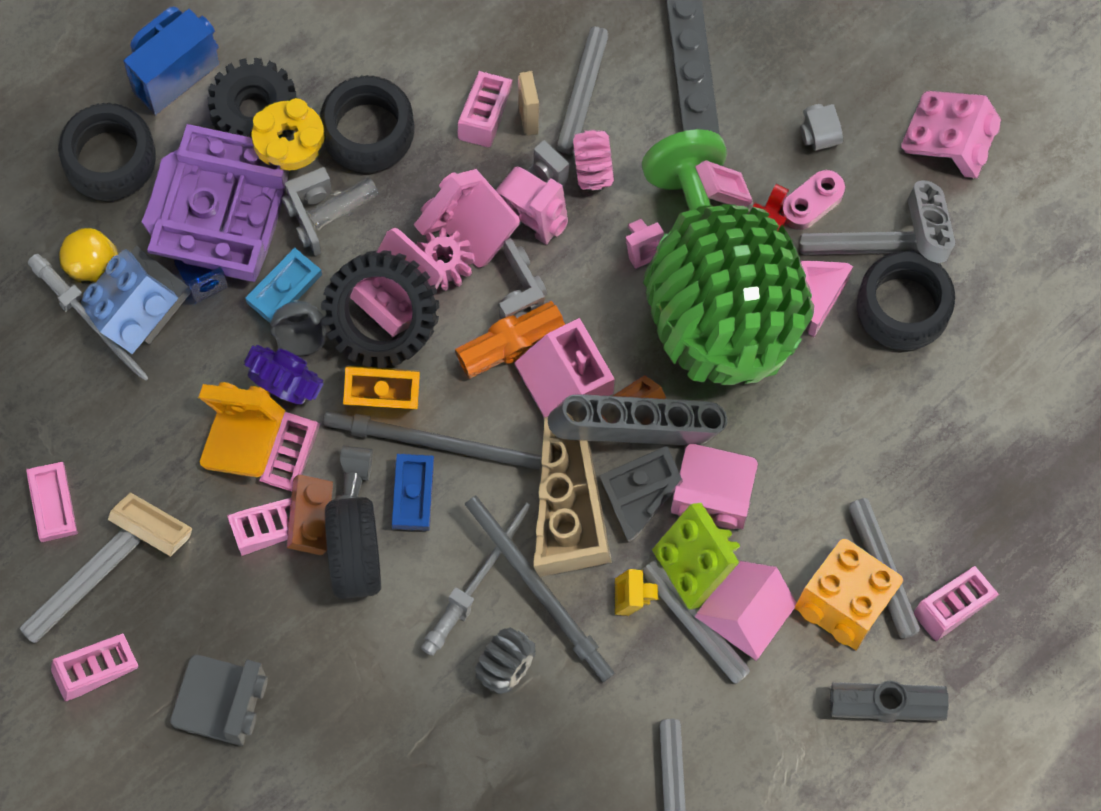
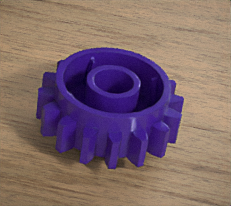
M252 345L244 360V365L250 368L247 376L255 384L273 395L292 403L304 404L306 399L310 401L312 399L316 400L324 385V380L317 377V373L308 370L305 360L281 348L274 352L268 347L263 348L260 345Z

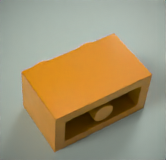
M346 366L343 404L417 409L420 371Z

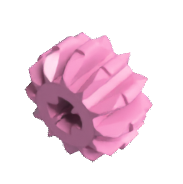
M595 130L576 134L573 139L578 185L582 190L591 189V191L610 187L614 178L608 134L605 131Z
M441 228L439 231L440 237L435 238L431 232H427L426 239L428 244L417 242L416 245L443 269L444 277L441 280L442 290L446 291L449 287V281H453L456 286L460 287L462 285L460 275L470 276L472 274V270L468 265L475 262V257L473 253L468 252L471 248L469 240L460 241V232L456 230L450 237H447L446 229ZM443 255L446 259L450 258V261L444 263L442 260H438V257Z

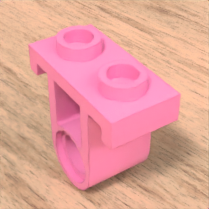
M514 167L495 190L517 214L519 220L536 231L535 238L547 245L553 236H559L566 228L568 217L563 185L555 180L550 179L546 183L521 167Z

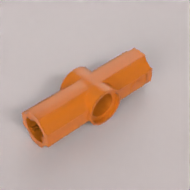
M550 301L518 318L512 315L497 321L489 328L488 333L456 348L455 354L463 371L471 379L502 362L506 364L516 362L546 334L564 326L565 323L558 307Z

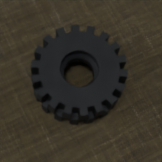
M246 58L240 59L239 67L234 68L233 64L230 63L225 66L227 73L225 76L221 72H218L215 76L216 85L210 84V97H207L208 108L215 130L252 138L251 132L254 117H248L241 113L240 106L242 102L249 98L258 97L264 99L269 106L276 102L290 101L297 98L292 79L288 80L287 72L283 68L277 71L276 63L269 61L267 66H263L262 58H254V64H247ZM284 130V131H282V134L279 135L278 137H279V138H282V137H286V138H287L286 131H288V132H290V133H293L294 131H293V130Z

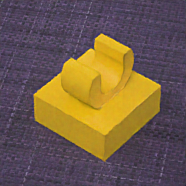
M628 569L615 578V615L630 616L643 608V605H650V600H658V585L643 583V570Z

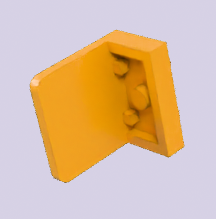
M220 382L218 386L202 385L198 398L217 412L200 458V465L203 468L252 477H260L264 473L285 413V409L270 398V392L256 386H250L249 390L239 389L237 386L226 382Z
M841 539L805 586L794 609L800 612L808 622L817 624L831 633L839 643L848 645L857 651L874 622L900 588L903 578L900 574L848 539Z

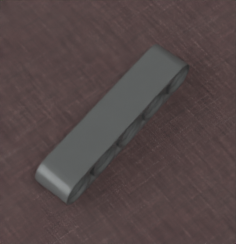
M581 394L568 396L548 416V426L551 432L558 438L567 440L704 445L723 431L727 425L726 412L720 405L714 402ZM567 413L572 416V418L574 419V421L569 418V416L567 415ZM601 415H603L608 422H606Z

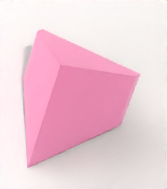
M801 260L806 280L812 293L811 300L815 305L813 318L806 327L809 335L815 337L847 284L853 268L848 263Z

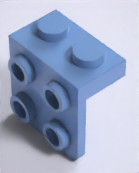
M124 249L119 255L114 256L108 262L106 271L97 282L91 284L85 290L81 305L100 333L133 354L177 301L178 297L172 290L147 274L134 255Z

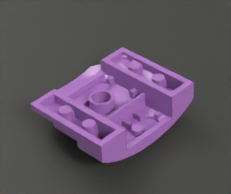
M187 124L179 149L161 159L155 185L142 219V225L151 236L147 249L148 253L182 260L190 265L218 270L220 275L255 282L274 234L289 170H282L280 166L270 162L269 165L264 163L257 156L252 138Z

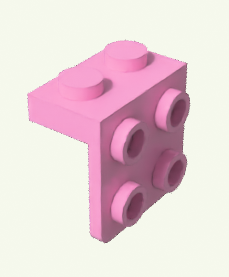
M927 91L920 99L902 142V148L908 154L952 158L964 177L977 178L982 165L987 161L988 150L993 138L999 132L1001 118L985 95Z
M477 169L459 174L451 173L440 183L439 187L441 190L438 194L422 206L420 210L422 215L414 226L422 235L445 228L447 234L451 236L457 230L460 232V241L469 240L471 248L468 252L474 254L475 262L473 263L481 268L491 261L503 246L504 241L518 227L520 220L517 214Z
M392 228L387 231L377 253L387 250L391 251V255L396 256L398 253L406 255L405 260L410 263L413 260L420 265L417 269L421 273L425 271L430 276L427 280L429 285H435L437 290L444 277L443 269L398 228ZM373 276L361 280L353 288L350 298L392 337L409 328L412 321V304L407 292L401 285L385 277Z
M689 444L685 449L680 470L683 482L676 486L671 513L677 514L680 517L690 504L702 503L715 525L726 529L738 528L743 530L757 470V460L745 455Z

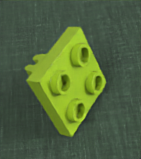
M702 503L690 504L652 549V552L689 610L699 608L740 563L734 554L740 547L739 543L728 540L732 536V532L730 530L718 529Z

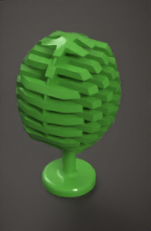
M696 129L670 135L653 145L642 160V170L646 180L653 186L661 189H683L690 210L680 213L671 231L668 234H664L644 275L643 283L647 287L646 297L651 306V315L657 326L659 339L664 344L663 348L674 365L679 356H681L678 362L682 369L689 370L687 376L691 380L705 382L709 375L708 379L710 381L722 383L721 385H735L742 381H746L744 384L758 383L764 377L776 375L785 364L787 358L794 354L802 340L800 338L813 318L815 305L811 300L812 293L806 280L804 268L800 262L798 252L792 243L793 241L784 226L781 225L779 228L774 219L768 218L769 213L766 210L752 207L749 214H747L749 209L745 206L723 204L712 207L713 205L710 204L695 166L705 160L721 166L724 165L727 149L723 138L719 134L709 130Z

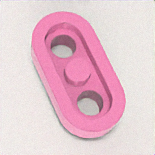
M823 170L817 172L788 195L782 208V216L787 218L786 224L797 230L807 229L841 202L845 191L842 177L836 172ZM829 183L833 186V189L825 190L821 184ZM803 204L807 210L798 211L795 205Z

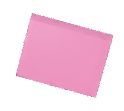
M739 561L740 563L708 597L695 617L757 661L794 610L796 601L777 567Z

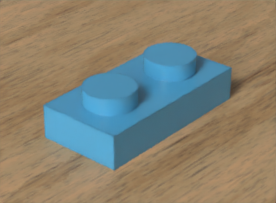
M294 248L245 298L246 303L271 323L275 310L289 302H296L322 276V271Z

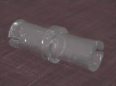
M366 176L363 180L342 192L338 189L333 192L332 198L306 212L316 230L320 231L321 228L343 215L346 217L353 214L352 210L374 197L380 196L371 178Z

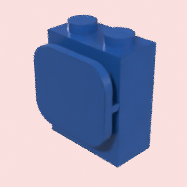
M174 6L162 12L137 32L130 44L132 54L123 60L133 93L154 115H157L220 64L217 55L219 47L213 37L215 33L213 26L204 16L201 15L198 18L190 9L182 13Z

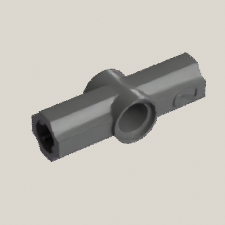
M885 681L881 684L835 682L831 684V717L872 718L886 723L897 719L947 720L949 707L947 686L902 685L896 681ZM884 694L892 695L896 698L898 707L896 709L885 708L881 704L879 697Z

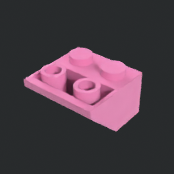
M580 318L546 334L514 363L544 419L570 395L610 396L614 391L615 379Z

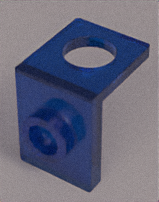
M174 260V264L184 283L190 287V294L195 303L228 288L224 271L221 267L213 270L186 264L182 260Z

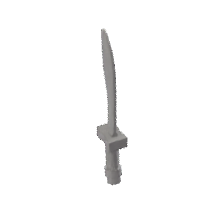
M39 254L33 255L28 260V264L32 267V271L39 278H42L59 296L58 300L60 302L58 304L65 312L73 307L114 353L134 373L147 381L146 373L117 343L99 332L83 306L79 303L82 299L80 295L82 292L74 284L70 288L53 270L52 265L47 259L42 258Z
M526 503L505 531L510 539L521 524L530 504ZM495 546L467 589L463 592L455 587L449 596L446 613L441 617L433 631H429L425 637V642L421 646L424 652L434 656L436 651L440 650L445 643V638L458 619L465 621L469 616L471 605L474 601V598L471 597L472 593L502 553L497 546Z

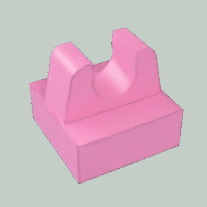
M642 219L628 224L632 234L626 236L629 260L635 269L650 263L656 253L655 250L664 236V231L658 222L647 226Z

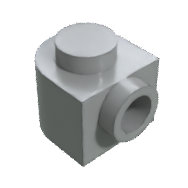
M815 104L804 109L805 120L804 125L800 126V130L806 146L811 145L812 149L816 151L843 143L842 128L834 104L828 106Z

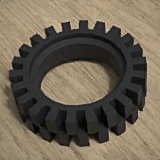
M383 250L380 253L370 251L362 256L359 255L343 265L331 277V283L326 286L323 295H326V299L321 303V310L326 312V315L322 318L323 326L329 325L330 331L327 333L330 341L335 338L339 343L335 348L340 353L346 350L350 354L348 359L355 362L357 359L363 361L362 365L370 367L372 364H377V368H386L389 364L396 366L404 360H409L432 337L434 333L433 328L438 323L439 318L436 315V311L440 308L439 300L434 298L437 290L435 285H429L427 280L430 276L426 271L421 273L417 269L420 265L413 260L411 263L406 261V255L398 253L396 256L391 255V251ZM373 276L385 277L401 285L407 292L412 304L413 313L410 326L404 335L391 341H377L368 338L357 329L350 317L349 300L353 288L361 280Z

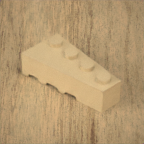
M567 413V415L569 416V418L574 421V419L572 418V416ZM545 417L534 568L537 574L543 577L612 563L590 442L588 440L558 438L549 429L548 417Z

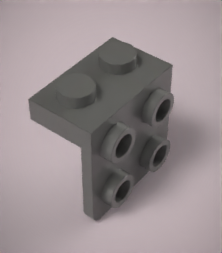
M201 655L192 656L189 660L171 716L173 727L243 746L246 735H251L255 726L257 713H254L257 699L263 698L268 683V677L265 676L262 664L246 659L245 665L242 667Z

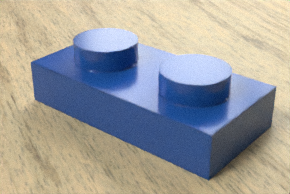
M397 454L392 529L430 531L434 456Z

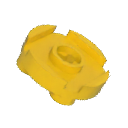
M296 98L290 101L273 103L256 113L253 118L251 132L253 147L257 156L264 163L269 165L270 162L278 165L282 170H296L309 165L318 156V151L324 142L323 123L319 115L312 108L308 107L304 100ZM284 130L295 131L292 141H288L286 137L279 138L278 136Z

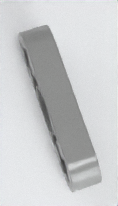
M918 181L914 184L908 197L918 250L926 259L942 263L948 260L955 246V238L944 192L938 185L930 181Z

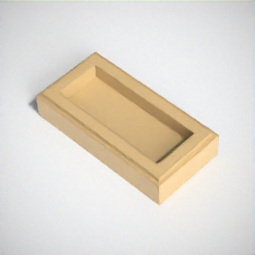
M532 71L520 73V76H518V108L526 136L538 134L539 100Z
M129 493L110 511L108 518L112 523L169 556H172L190 538L193 528L132 493Z

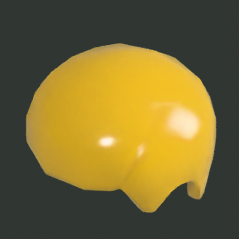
M81 228L64 238L58 255L60 266L69 277L78 282H97L106 271L108 262L118 253L117 247L102 232L91 228Z

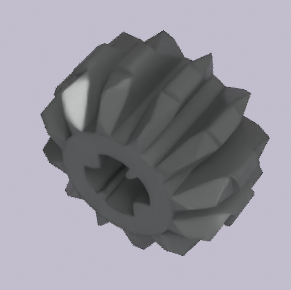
M511 627L500 630L497 636H493L489 645L485 646L483 654L479 657V662L475 668L476 678L482 681V684L491 691L495 690L499 694L511 691L514 685H518L520 679L532 665L531 661L536 653L535 643L530 641L529 637L521 631L517 632Z

